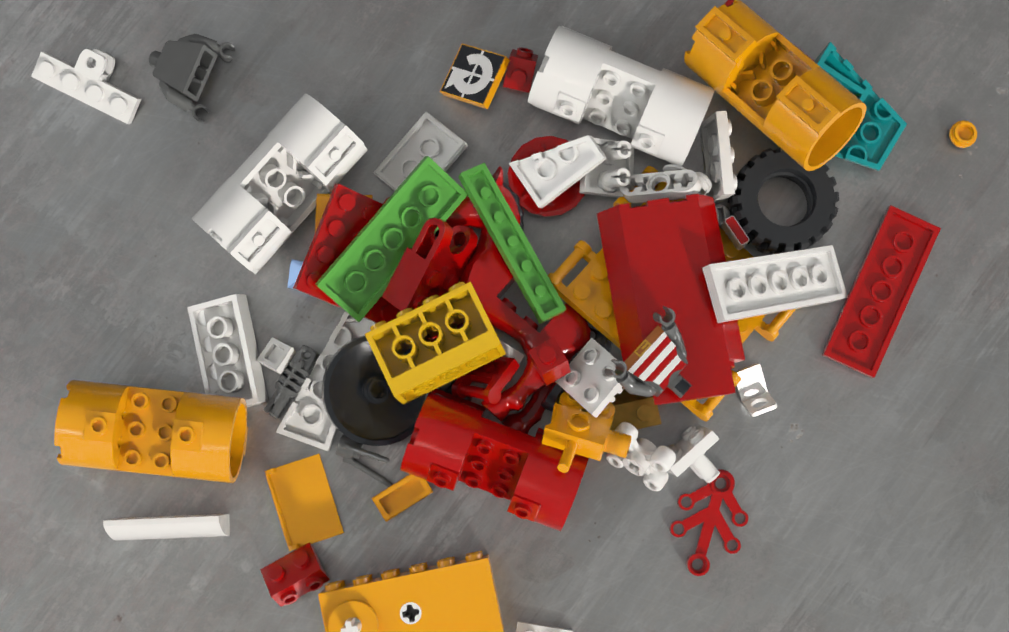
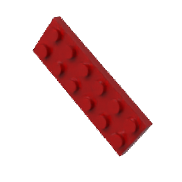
M892 205L888 206L823 350L822 356L870 378H875L941 230L940 227Z

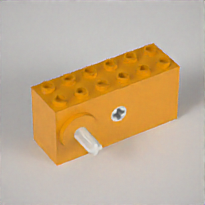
M482 550L467 553L463 560L455 561L454 556L442 558L437 561V565L428 567L427 562L411 565L409 571L400 573L399 568L386 570L378 578H373L372 574L358 576L350 584H345L344 580L330 582L318 594L325 632H505L489 554L483 555ZM409 605H412L413 609H418L415 616H413L411 611L407 612Z

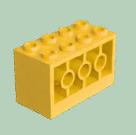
M464 282L457 283L449 288L448 293L440 297L433 295L422 302V306L414 310L412 308L404 309L396 315V319L388 323L386 321L378 322L370 327L371 331L365 333L394 397L403 405L506 354L471 282L467 284ZM464 324L462 328L457 329V325ZM434 336H437V339L434 342H431V339ZM408 349H412L409 354L404 355Z

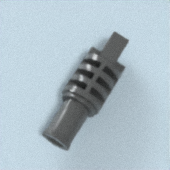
M303 345L276 382L275 388L277 390L267 406L264 407L263 410L265 412H269L271 416L277 419L280 418L289 400L297 397L306 378L311 375L316 364L315 362L320 355L308 346Z

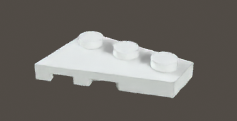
M587 135L545 152L533 154L528 158L513 161L509 165L538 208H543L601 164L607 157L594 138Z

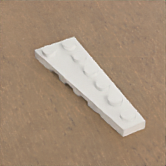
M346 311L344 312L322 354L319 355L315 362L316 364L311 375L306 378L302 389L295 401L292 402L276 433L326 451L330 450L337 428L329 419L322 400V381L326 367L333 355L343 345L365 335V333L371 331L370 327L376 323L365 318L357 322Z

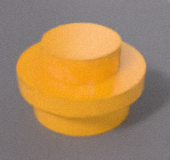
M962 120L956 122L949 130L950 141L959 148L971 146L977 139L976 127L969 121Z

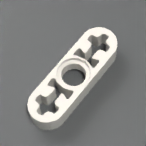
M687 169L630 175L631 177L625 178L630 179V183L627 186L620 187V191L626 200L630 203H641L669 198V200L686 199V195L699 193L701 182L693 170ZM667 182L663 190L654 191L656 184Z

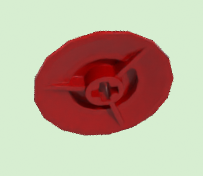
M554 136L536 137L521 145L511 158V162L528 158L539 152H545L569 141ZM509 166L507 173L509 187L520 198V205L530 213L544 217L563 215L575 208L585 196V194L579 193L580 180H578L545 207L538 208L514 170Z

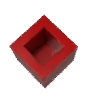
M554 337L528 351L532 364L546 386L571 372L568 360Z

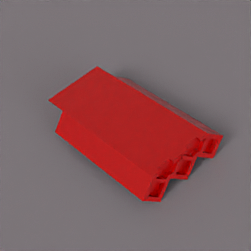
M701 194L686 195V199L670 202L669 198L648 200L647 204L632 208L629 203L597 213L623 362L657 326H662V324L653 319V314L656 312L663 319L665 317L663 306L675 312L674 322L682 335L687 351L686 359L688 364L679 374L692 386L681 398L667 387L658 397L653 395L654 405L736 393L731 369L735 368L734 363L745 360L738 320L717 323L702 267L709 264L726 262L714 198Z

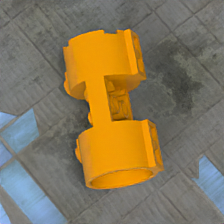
M734 0L733 5L729 7L725 4L718 8L714 6L695 26L696 31L692 36L695 43L691 51H685L684 55L686 66L806 171H813L831 160L848 143L859 128L866 113L865 103L741 0Z
M71 380L67 384V390L70 391L66 398L60 399L54 433V445L61 448V454L57 456V460L61 465L234 483L240 472L243 455H245L248 434L247 405L244 398Z

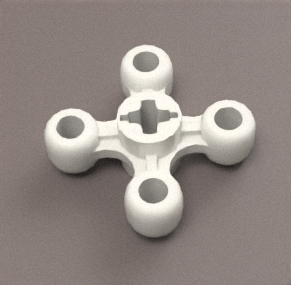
M628 422L620 423L615 432L632 436L627 457L623 458L609 452L606 454L607 461L617 468L624 466L628 471L637 476L644 475V485L652 491H660L668 481L669 474L667 471L675 463L676 454L667 446H659L657 448L647 439L638 438L636 440L638 430L635 426Z

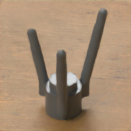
M343 434L338 443L336 455L342 456L343 462L352 464L387 487L392 486L393 483L354 459H359L363 455L377 461L389 463V458L363 449L364 444L358 443Z

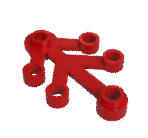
M718 469L720 474L712 482L707 483V485L690 494H681L677 499L679 508L687 511L691 510L696 502L711 495L708 507L682 521H673L669 527L670 533L679 538L683 537L691 528L703 523L695 553L691 554L686 561L688 571L695 576H703L709 571L710 562L706 554L714 527L717 528L723 540V548L726 552L735 554L741 548L740 541L733 536L719 510L722 499L732 513L730 520L733 525L743 527L748 523V514L741 509L732 493L735 487L734 477L730 472L723 469ZM718 478H723L725 481V486L721 489L717 488L715 484ZM683 497L690 498V506H682L681 500ZM737 513L744 515V521L740 524L735 521ZM679 523L683 526V531L680 534H675L673 527ZM734 540L737 546L734 550L727 548L728 541ZM695 559L702 561L701 568H693L692 563Z

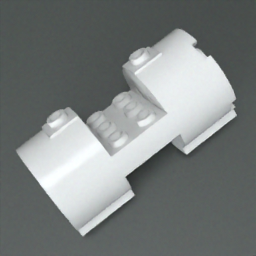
M558 26L544 54L545 57L540 69L535 76L528 103L578 125L582 119L590 121L619 135L631 138L632 142L630 145L633 148L671 164L682 166L698 133L715 90L665 68L662 71L611 51L612 46L567 27Z
M305 93L269 132L267 138L231 177H228L191 219L256 275L293 234L296 228L315 209L317 194H328L331 192L335 184H338L367 152V148L336 116L317 100Z

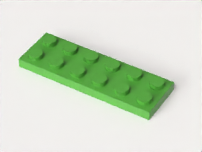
M425 156L315 285L352 318L360 322L383 295L406 248L413 247L426 221L430 218H439L446 221L468 194L429 156Z

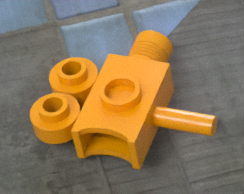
M566 391L561 394L559 404L555 403L553 407L552 423L545 425L542 440L544 445L564 450L557 466L560 472L566 473L569 471L575 454L598 461L601 460L603 452H610V454L623 458L627 457L632 436L611 430L615 414V407L611 402L608 403L596 418Z

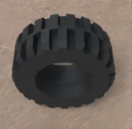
M780 147L776 150L766 149L760 155L752 157L736 176L737 189L735 194L728 198V203H730L731 207L729 209L730 216L736 218L749 237L747 244L752 243L756 246L755 250L762 253L766 250L772 255L804 250L819 241L833 225L832 220L837 216L839 209L835 207V204L839 201V192H834L833 188L837 183L834 176L829 178L827 175L828 166L824 164L813 171H806ZM774 177L786 178L795 182L802 189L807 201V211L800 222L792 226H780L765 217L758 203V192L767 180Z

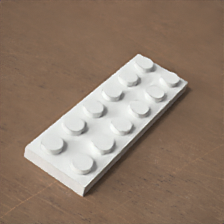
M833 245L709 264L702 267L717 323L848 298Z

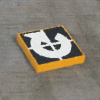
M462 43L441 87L440 93L444 96L488 109L510 60L507 56Z

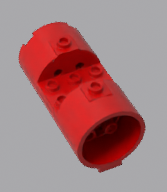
M434 389L431 393L429 392L415 423L410 442L407 444L400 470L434 483L438 487L447 488L452 491L455 490L458 481H461L469 487L490 492L495 497L511 500L507 512L515 514L521 519H528L561 532L576 497L589 458L575 454L569 471L562 473L558 470L557 466L564 450L542 444L544 429L538 427L536 435L533 437L483 418L486 409L484 406L455 397L439 389Z

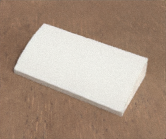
M233 294L187 307L205 394L244 398L247 407L269 402L261 363L257 361L259 353L246 295Z
M229 514L132 517L103 520V527L106 533L116 541L230 536Z

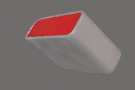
M734 216L726 218L722 224V229L735 248L741 250L749 242V237Z

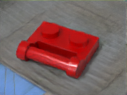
M501 356L457 378L452 385V394L459 398L468 396L484 399L486 403L497 404L501 399L502 389L511 381L520 365L515 358ZM472 382L488 384L486 388L470 386Z

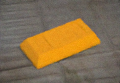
M409 474L371 499L387 522L433 493V490L426 480Z

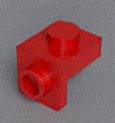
M519 47L517 50L512 49L503 87L530 93L538 55L533 54V51L528 48Z

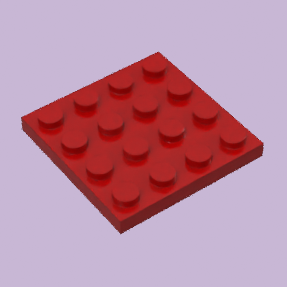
M335 184L293 289L341 308L321 291L315 283L383 204L341 184ZM381 296L363 318L374 323L381 321L388 323L397 318L396 315L400 310Z

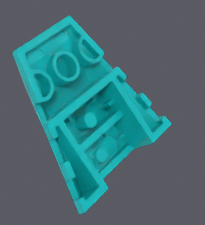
M829 42L814 62L866 105V113L859 128L835 156L879 171L907 126V123L883 97L880 98L872 90L873 87L866 79L863 80L854 71V66L847 59L844 60L836 51L837 48Z

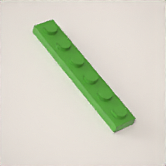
M485 162L460 173L458 178L539 324L563 313L566 310L565 305Z

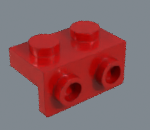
M310 542L260 569L271 598L281 607L296 602L299 597L310 591L318 590L324 583L330 580L328 574L323 570L315 549Z

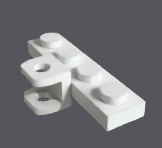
M99 49L83 50L75 66L47 52H41L31 76L126 124H132L141 102V98L106 82L109 81L113 72L115 58Z

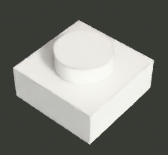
M272 337L257 361L282 375L296 354V351L289 345Z

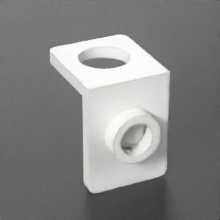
M758 363L735 371L741 377V381L737 385L741 403L751 417L777 408V403L767 391L762 370ZM758 402H767V404L762 407H753V405H755Z

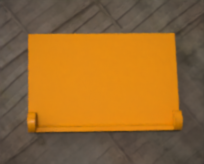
M320 454L264 471L289 551L298 549L309 542L313 544L344 533Z

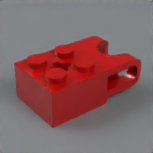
M439 218L428 219L413 247L406 248L382 298L402 311L407 308L414 310L422 306V302L433 295L440 297L448 293L450 287L459 283V279L476 248L478 237L472 228L459 225L451 228L446 221ZM438 227V228H439V235H438V237L435 239V238H434V231H435V229ZM465 235V243L458 247L461 237Z

